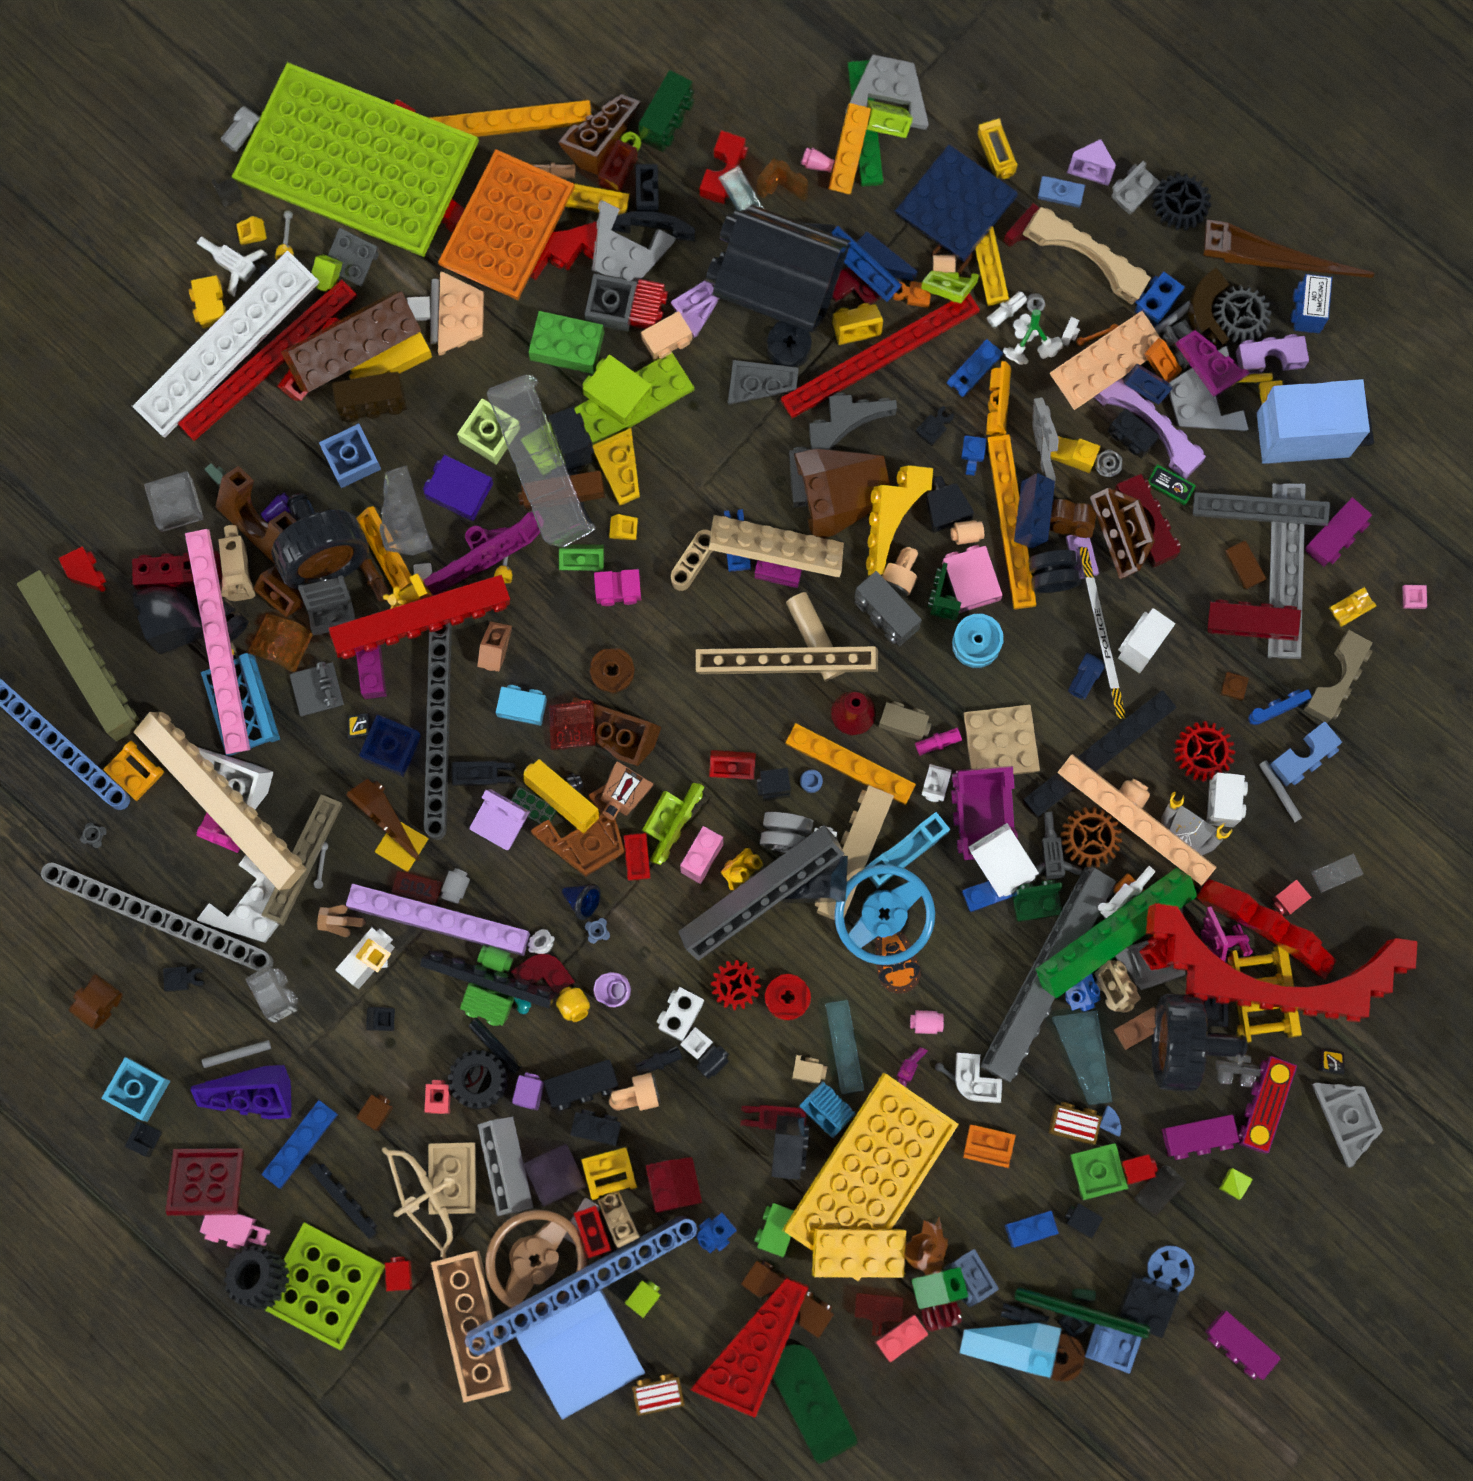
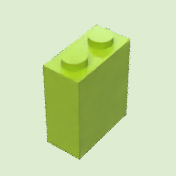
M609 354L606 359H601L597 364V371L593 376L589 375L583 382V394L624 425H627L652 393V385Z

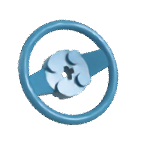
M894 865L868 867L856 873L847 881L846 900L853 888L870 876L892 874L902 877L908 882L891 891L876 890L869 894L863 902L862 916L849 933L844 923L846 901L836 902V929L843 944L858 958L878 965L897 964L913 957L929 940L935 923L933 898L923 881L914 873L902 867ZM922 896L926 908L925 926L918 940L910 948L890 956L874 955L861 949L877 936L887 937L899 932L908 918L907 910ZM881 908H884V910L886 908L890 909L888 912L889 917L880 918L879 910Z

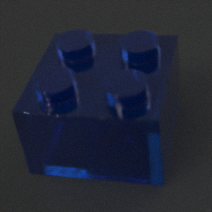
M376 715L359 757L362 761L404 777L421 739V735L417 730Z

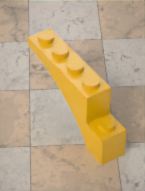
M917 466L900 467V471L897 474L899 487L887 485L874 487L871 493L872 512L869 516L871 534L868 537V547L870 550L866 561L868 575H872L875 571L880 575L884 574L889 547L903 516L924 492L932 490L933 468Z

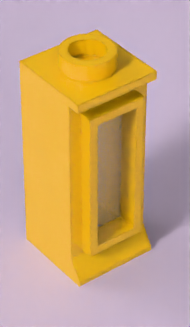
M1000 118L980 124L977 134L993 175L996 178L1002 179L1013 176L1016 173L1018 164L1012 154Z

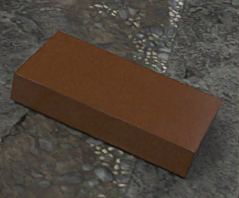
M1246 540L1225 550L1245 590L1266 580Z

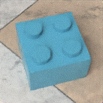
M125 1057L102 1099L147 1122L169 1085L170 1080Z

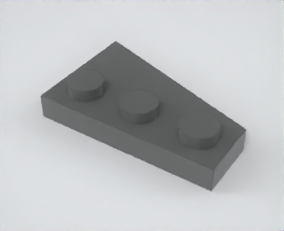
M733 360L728 405L796 390L799 368Z

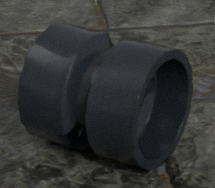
M224 599L222 601L231 642L243 633L249 621L240 612L235 613V607Z

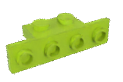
M692 783L683 801L667 791L663 792L642 829L660 841L649 860L650 862L661 865L662 862L667 860L672 844L681 835V828L691 818V810L703 796V785Z

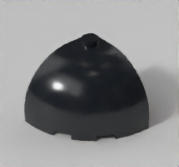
M164 586L148 587L133 593L134 607L141 614L137 617L145 639L160 655L204 637L199 608L184 593Z

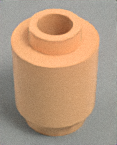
M981 521L954 523V528L950 529L951 539L956 541L957 545L979 542V539H984V527Z

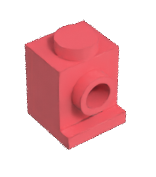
M432 1080V1084H426L425 1113L450 1114L451 1090L449 1085H446V1081ZM442 1093L443 1099L439 1102L436 1101L435 1095Z

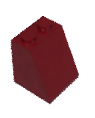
M693 1157L646 1165L656 1213L702 1203Z

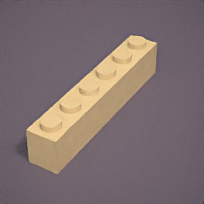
M868 786L867 791L862 789L857 801L861 803L858 812L853 811L849 823L853 824L850 832L845 831L841 840V844L844 845L842 849L844 852L843 856H848L847 881L856 873L864 870L894 795L872 786ZM857 885L850 892L846 900L844 907V917L846 915L852 897L855 893ZM836 902L815 903V906L818 907V914L835 920Z

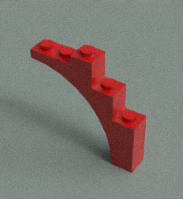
M1207 879L1196 897L1207 908L1212 906L1213 911L1248 927L1298 959L1322 979H1326L1337 961L1321 945L1322 941L1313 932L1291 924L1281 913L1259 905L1247 893Z

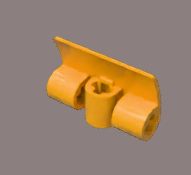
M1006 361L1001 362V368L991 370L990 391L993 393L990 395L988 409L991 413H988L986 434L992 437L1006 435L1011 368Z

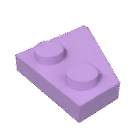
M705 281L671 301V306L676 312H680L690 328L693 338L697 337L719 301V298L712 296L713 286Z

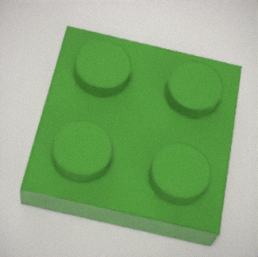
M1116 1143L1070 1155L1082 1200L1128 1189Z

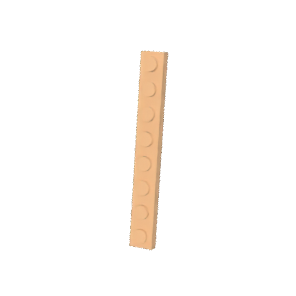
M1073 754L1057 772L1178 868L1191 876L1201 886L1216 869L1214 864Z

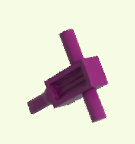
M920 1047L908 1060L905 1059L896 1079L904 1087L911 1082L918 1066L916 1063L928 1052L926 1049Z

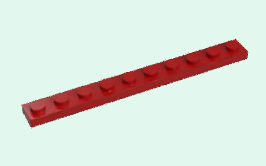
M343 280L339 281L183 418L178 425L195 441L285 362L281 351L319 332L329 318H335L357 299V294Z
M970 293L962 303L951 301L783 396L781 402L790 417L794 418L828 399L829 396H833L979 313L980 309Z

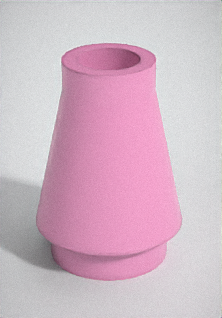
M813 147L812 149L806 148L801 161V165H804L807 169L831 172L834 164L833 159H830Z

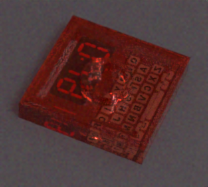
M587 700L549 705L551 750L595 746L593 701Z

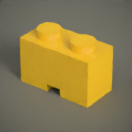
M217 275L191 281L192 289H189L191 301L196 304L193 314L195 321L199 322L203 329L212 327L226 313V307L223 306L222 302L224 297L221 282Z

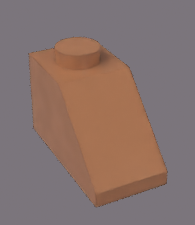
M490 621L480 644L477 667L485 668L489 671H500L505 659L512 626Z

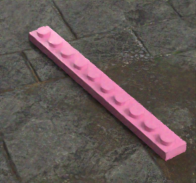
M204 529L185 533L226 754L250 750L210 531Z

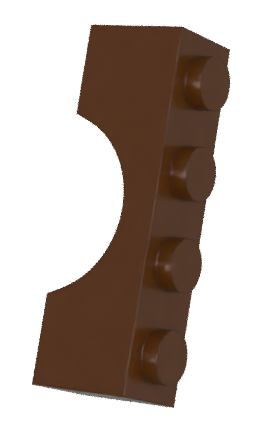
M762 1260L761 1263L756 1261L741 1285L761 1298L767 1293L774 1292L788 1276L782 1273L779 1277L772 1272L775 1267L765 1260ZM807 1290L799 1309V1325L819 1338L834 1314L830 1312L832 1309L830 1305L822 1300L817 1303L811 1299L813 1294Z

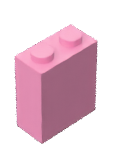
M979 545L967 548V552L960 554L957 551L949 553L942 561V566L944 562L948 563L945 576L952 596L957 598V601L962 602L959 613L1000 601L1003 596L986 546L979 547Z
M703 826L680 865L681 873L701 884L723 847V837Z

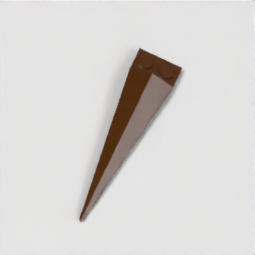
M1207 220L1205 224L1203 255L1223 258L1224 262L1373 278L1375 274L1371 271L1335 263L1293 250L1227 222Z

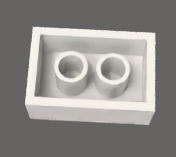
M1154 608L1149 614L1145 611L1118 649L1121 652L1118 659L1140 674L1175 623Z

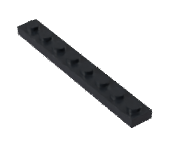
M1162 690L1077 758L1093 771H1098L1177 707ZM1056 773L1023 801L1038 818L1076 787L1059 773Z

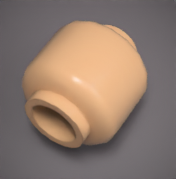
M1134 778L1132 781L1126 780L1119 789L1120 792L1141 808L1144 807L1150 797L1147 791L1148 787Z

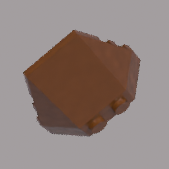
M811 449L794 453L798 475L803 477L811 518H808L811 535L815 537L825 538L834 536L871 513L873 503H871V493L874 487L880 485L890 486L884 456L825 449Z

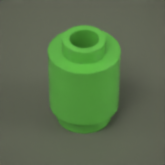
M483 945L477 962L493 971L504 972V970L509 971L513 958L510 957L511 953L490 945L489 947Z

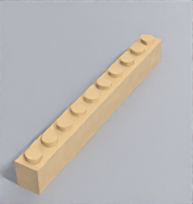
M149 712L135 729L134 733L278 890L290 889L306 871V868L302 865V860L290 852L287 844L272 832L271 826L263 822L257 816V811L243 801V796L229 786L228 780L217 773L214 765L199 753L200 750L197 746L185 738L182 730L176 728L170 722L171 719L167 714L163 712Z

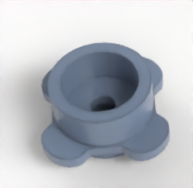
M600 918L598 921L585 924V929L589 933L588 941L595 944L598 940L609 939L610 933L606 929L607 921Z

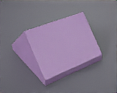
M1100 139L1073 153L1067 173L1109 186L1116 165Z

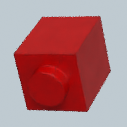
M1149 1154L1121 1162L1127 1185L1156 1177L1157 1165L1155 1159L1150 1158Z
M393 1257L391 1262L385 1263L386 1291L412 1289L411 1261H405V1257Z

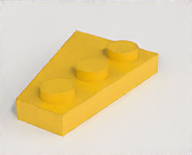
M631 428L592 445L596 459L619 506L640 497Z

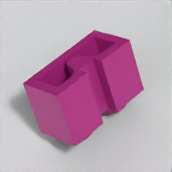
M639 569L621 570V572L613 573L612 571L594 573L597 604L613 606L614 602H623L626 605H631L641 600Z

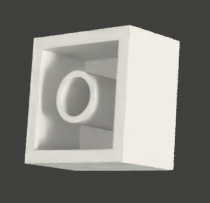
M1217 773L1210 780L1207 823L1216 826L1226 823L1225 827H1234L1242 818H1245L1246 805L1243 804V796L1247 795L1248 783L1244 782L1245 775Z

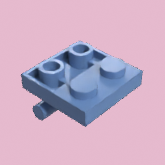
M1095 1324L1085 1357L1130 1374L1142 1338Z

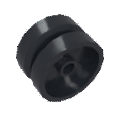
M1073 550L1049 551L1035 555L1028 560L1029 570L1035 574L1031 579L1032 589L1035 593L1066 591L1076 588L1082 583L1080 572L1074 569L1078 565L1077 552Z

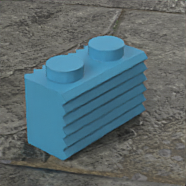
M822 1082L800 1105L832 1138L855 1116L852 1108L843 1102L838 1095H835L833 1089L825 1085V1082Z

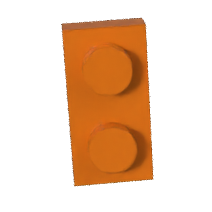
M1158 338L1144 353L1158 377L1168 383L1173 381L1182 371L1166 342Z

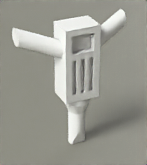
M203 237L197 242L198 245L212 253L217 264L231 272L227 292L235 297L238 279L240 278L246 282L256 269L252 262L267 255L266 252L260 249L243 257L226 245H223V247L216 246Z
M1148 866L1136 881L1132 882L1129 886L1125 883L1109 903L1099 904L1098 910L1101 911L1100 913L1107 918L1142 892L1143 886L1156 871Z

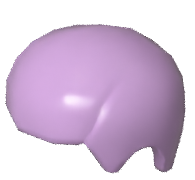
M610 972L602 974L595 981L593 990L598 1002L608 1007L623 1005L629 999L631 987L625 976Z

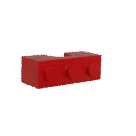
M721 130L714 148V158L723 161L726 167L718 172L706 170L700 186V197L721 204H725L726 199L731 198L734 190L732 182L734 178L738 179L741 171L740 161L741 159L745 160L748 152L746 138Z

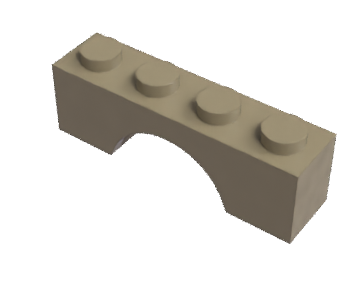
M1348 630L1334 652L1342 667V676L1339 683L1327 688L1317 687L1303 711L1326 723L1332 718L1336 720L1342 710L1339 707L1342 699L1346 701L1352 691L1349 688L1353 680L1357 681L1362 672V669H1360L1362 662H1367L1373 652L1370 650L1373 642Z

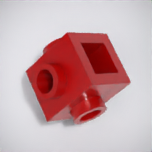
M1152 936L1148 939L1149 944L1139 951L1150 970L1170 967L1171 965L1166 964L1168 939L1160 940Z

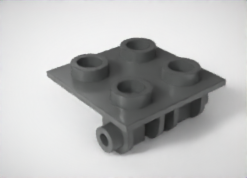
M339 228L328 256L343 262L339 276L362 287L373 259L376 260L378 258L379 252H377L378 246Z
M319 662L316 664L317 667L289 674L300 717L344 705L333 662L328 664Z

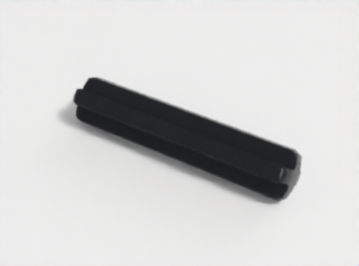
M478 1018L469 1024V1028L513 1074L521 1069L522 1065Z

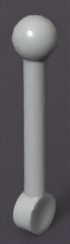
M324 842L321 848L318 876L314 882V887L317 889L323 887L321 880L325 852L328 849L327 842Z

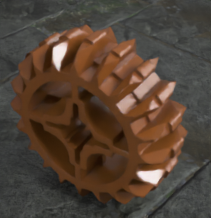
M1084 807L1082 809L1083 815L1076 810L1074 812L1075 818L1073 816L1067 818L1070 824L1064 823L1062 826L1067 831L1061 832L1060 836L1067 839L1063 840L1061 844L1062 846H1069L1064 850V853H1073L1070 857L1071 861L1078 857L1077 865L1079 866L1082 865L1083 861H1086V867H1091L1093 861L1094 866L1098 868L1100 860L1106 865L1108 864L1107 857L1110 859L1115 858V854L1112 851L1118 852L1120 850V847L1114 843L1122 842V838L1115 837V835L1121 834L1122 831L1121 829L1114 830V827L1118 825V821L1111 823L1109 821L1113 817L1111 814L1105 818L1103 816L1105 813L1104 809L1099 814H1096V807H1092L1091 813H1089L1087 807ZM1093 820L1099 822V824L1094 828H1089L1080 822ZM1075 828L1082 838V842L1078 847L1073 838ZM1104 828L1109 836L1108 847L1104 845L1105 842L1101 838V832ZM1096 830H1098V832L1095 834L1096 837L1094 838L1096 839V841L1091 840L1086 845H1084L1088 837L1086 833L1088 835H1091ZM1088 847H1093L1096 850H1101L1102 853L1090 855L1083 851Z

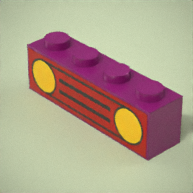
M1272 1056L1262 1060L1258 1073H1261L1259 1082L1255 1081L1251 1094L1254 1095L1252 1103L1247 1104L1244 1116L1247 1117L1245 1125H1241L1237 1133L1240 1139L1238 1145L1263 1154L1269 1153L1297 1065Z

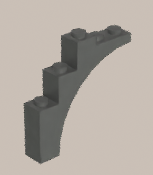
M836 393L833 396H829L830 422L816 420L810 423V449L796 447L789 452L793 508L809 507L803 477L798 475L794 453L811 449L832 450L844 436L860 425L878 418L896 415V400L882 398L877 402L858 400L856 403H852V396L846 395V393Z

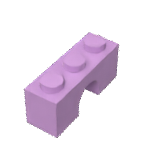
M1296 334L1284 337V339L1276 340L1275 337H1270L1262 342H1254V340L1244 341L1236 350L1238 367L1242 370L1244 368L1250 373H1262L1266 367L1264 357L1272 355L1280 359L1283 371L1305 368L1309 362L1305 336L1298 337Z

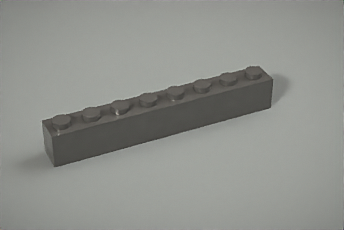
M825 825L809 835L678 931L685 949L699 961L842 857L844 852L837 838Z

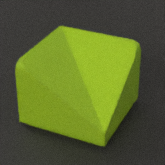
M1230 1168L1219 1189L1241 1200L1253 1179Z

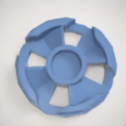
M1164 1246L1150 1256L1147 1263V1274L1151 1279L1171 1287V1279L1177 1277L1181 1283V1286L1177 1287L1179 1292L1191 1283L1194 1276V1264L1185 1250L1177 1246ZM1168 1251L1169 1260L1165 1261L1161 1253ZM1186 1259L1189 1264L1188 1268H1180L1179 1263ZM1155 1270H1161L1162 1276L1158 1279H1155L1153 1275Z

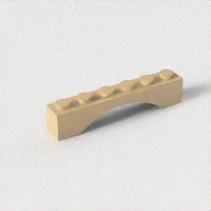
M1040 207L1035 212L1023 235L1040 246H1065L1085 254L1104 272L1110 282L1113 293L1130 304L1139 299L1151 278L1146 275L1143 269L1132 266L1125 257L1115 255L1106 245L1098 244L1092 240L1089 234L1073 228V224L1069 221L1056 217L1052 210Z

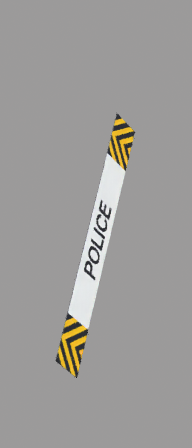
M1078 547L1117 719H1126L1088 548Z

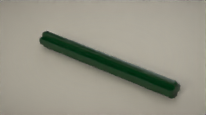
M1020 1287L1015 1291L1014 1298L1017 1301L1147 1339L1150 1334V1327L1148 1325Z

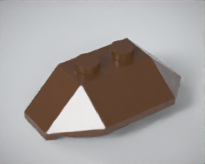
M1106 488L1090 496L1119 579L1140 571L1155 542L1140 499L1112 488Z

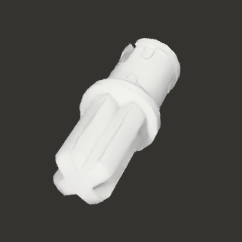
M1018 292L1006 303L1002 302L996 311L986 317L988 322L996 328L1009 316L1012 317L1013 313L1027 302L1026 296L1022 292Z

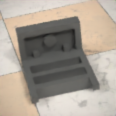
M341 575L338 578L304 586L303 584L298 585L308 611L313 636L329 632L330 627L356 620L352 598L345 584L344 576Z

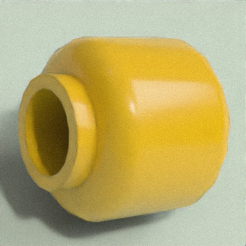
M566 987L560 991L556 1005L564 1019L573 1022L584 1019L588 1015L590 1003L580 988Z

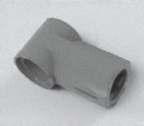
M246 107L240 108L234 117V123L221 137V141L229 149L237 152L250 134H253L260 117Z

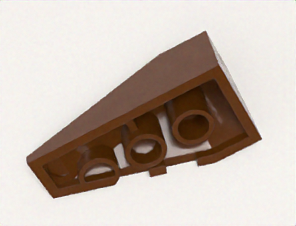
M622 94L604 105L599 113L594 116L590 114L586 117V121L579 126L576 124L572 126L561 138L559 145L579 168L598 175L613 155L621 136L625 133L638 110L640 101Z
M576 697L573 698L571 707H579V710H576L577 715H574L575 711H569L567 717L575 716V720H582V723L583 719H587L586 723L581 724L578 722L576 726L579 729H583L584 733L592 737L616 759L639 766L655 748L661 726ZM585 705L584 710H586V714H583L580 706ZM578 711H582V714H579L580 719H576Z
M367 778L350 790L346 795L352 803L418 862L421 858L388 798L383 793L385 788L378 781L375 780L372 783Z

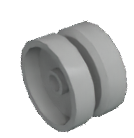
M767 812L764 815L763 826L771 831H765L761 834L760 846L786 853L806 838L804 837L805 835L812 833L813 820L795 814Z

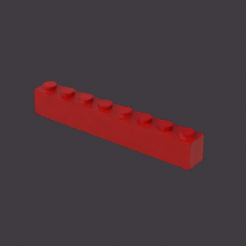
M498 575L330 627L329 634L337 658L343 657V659L354 657L356 652L362 650L365 652L374 651L381 644L393 645L398 643L399 639L407 636L408 639L416 638L423 631L435 632L442 629L443 625L449 623L457 625L464 622V619L468 617L476 619L486 615L485 612L494 610V612L505 610L507 605H510V597L502 575Z

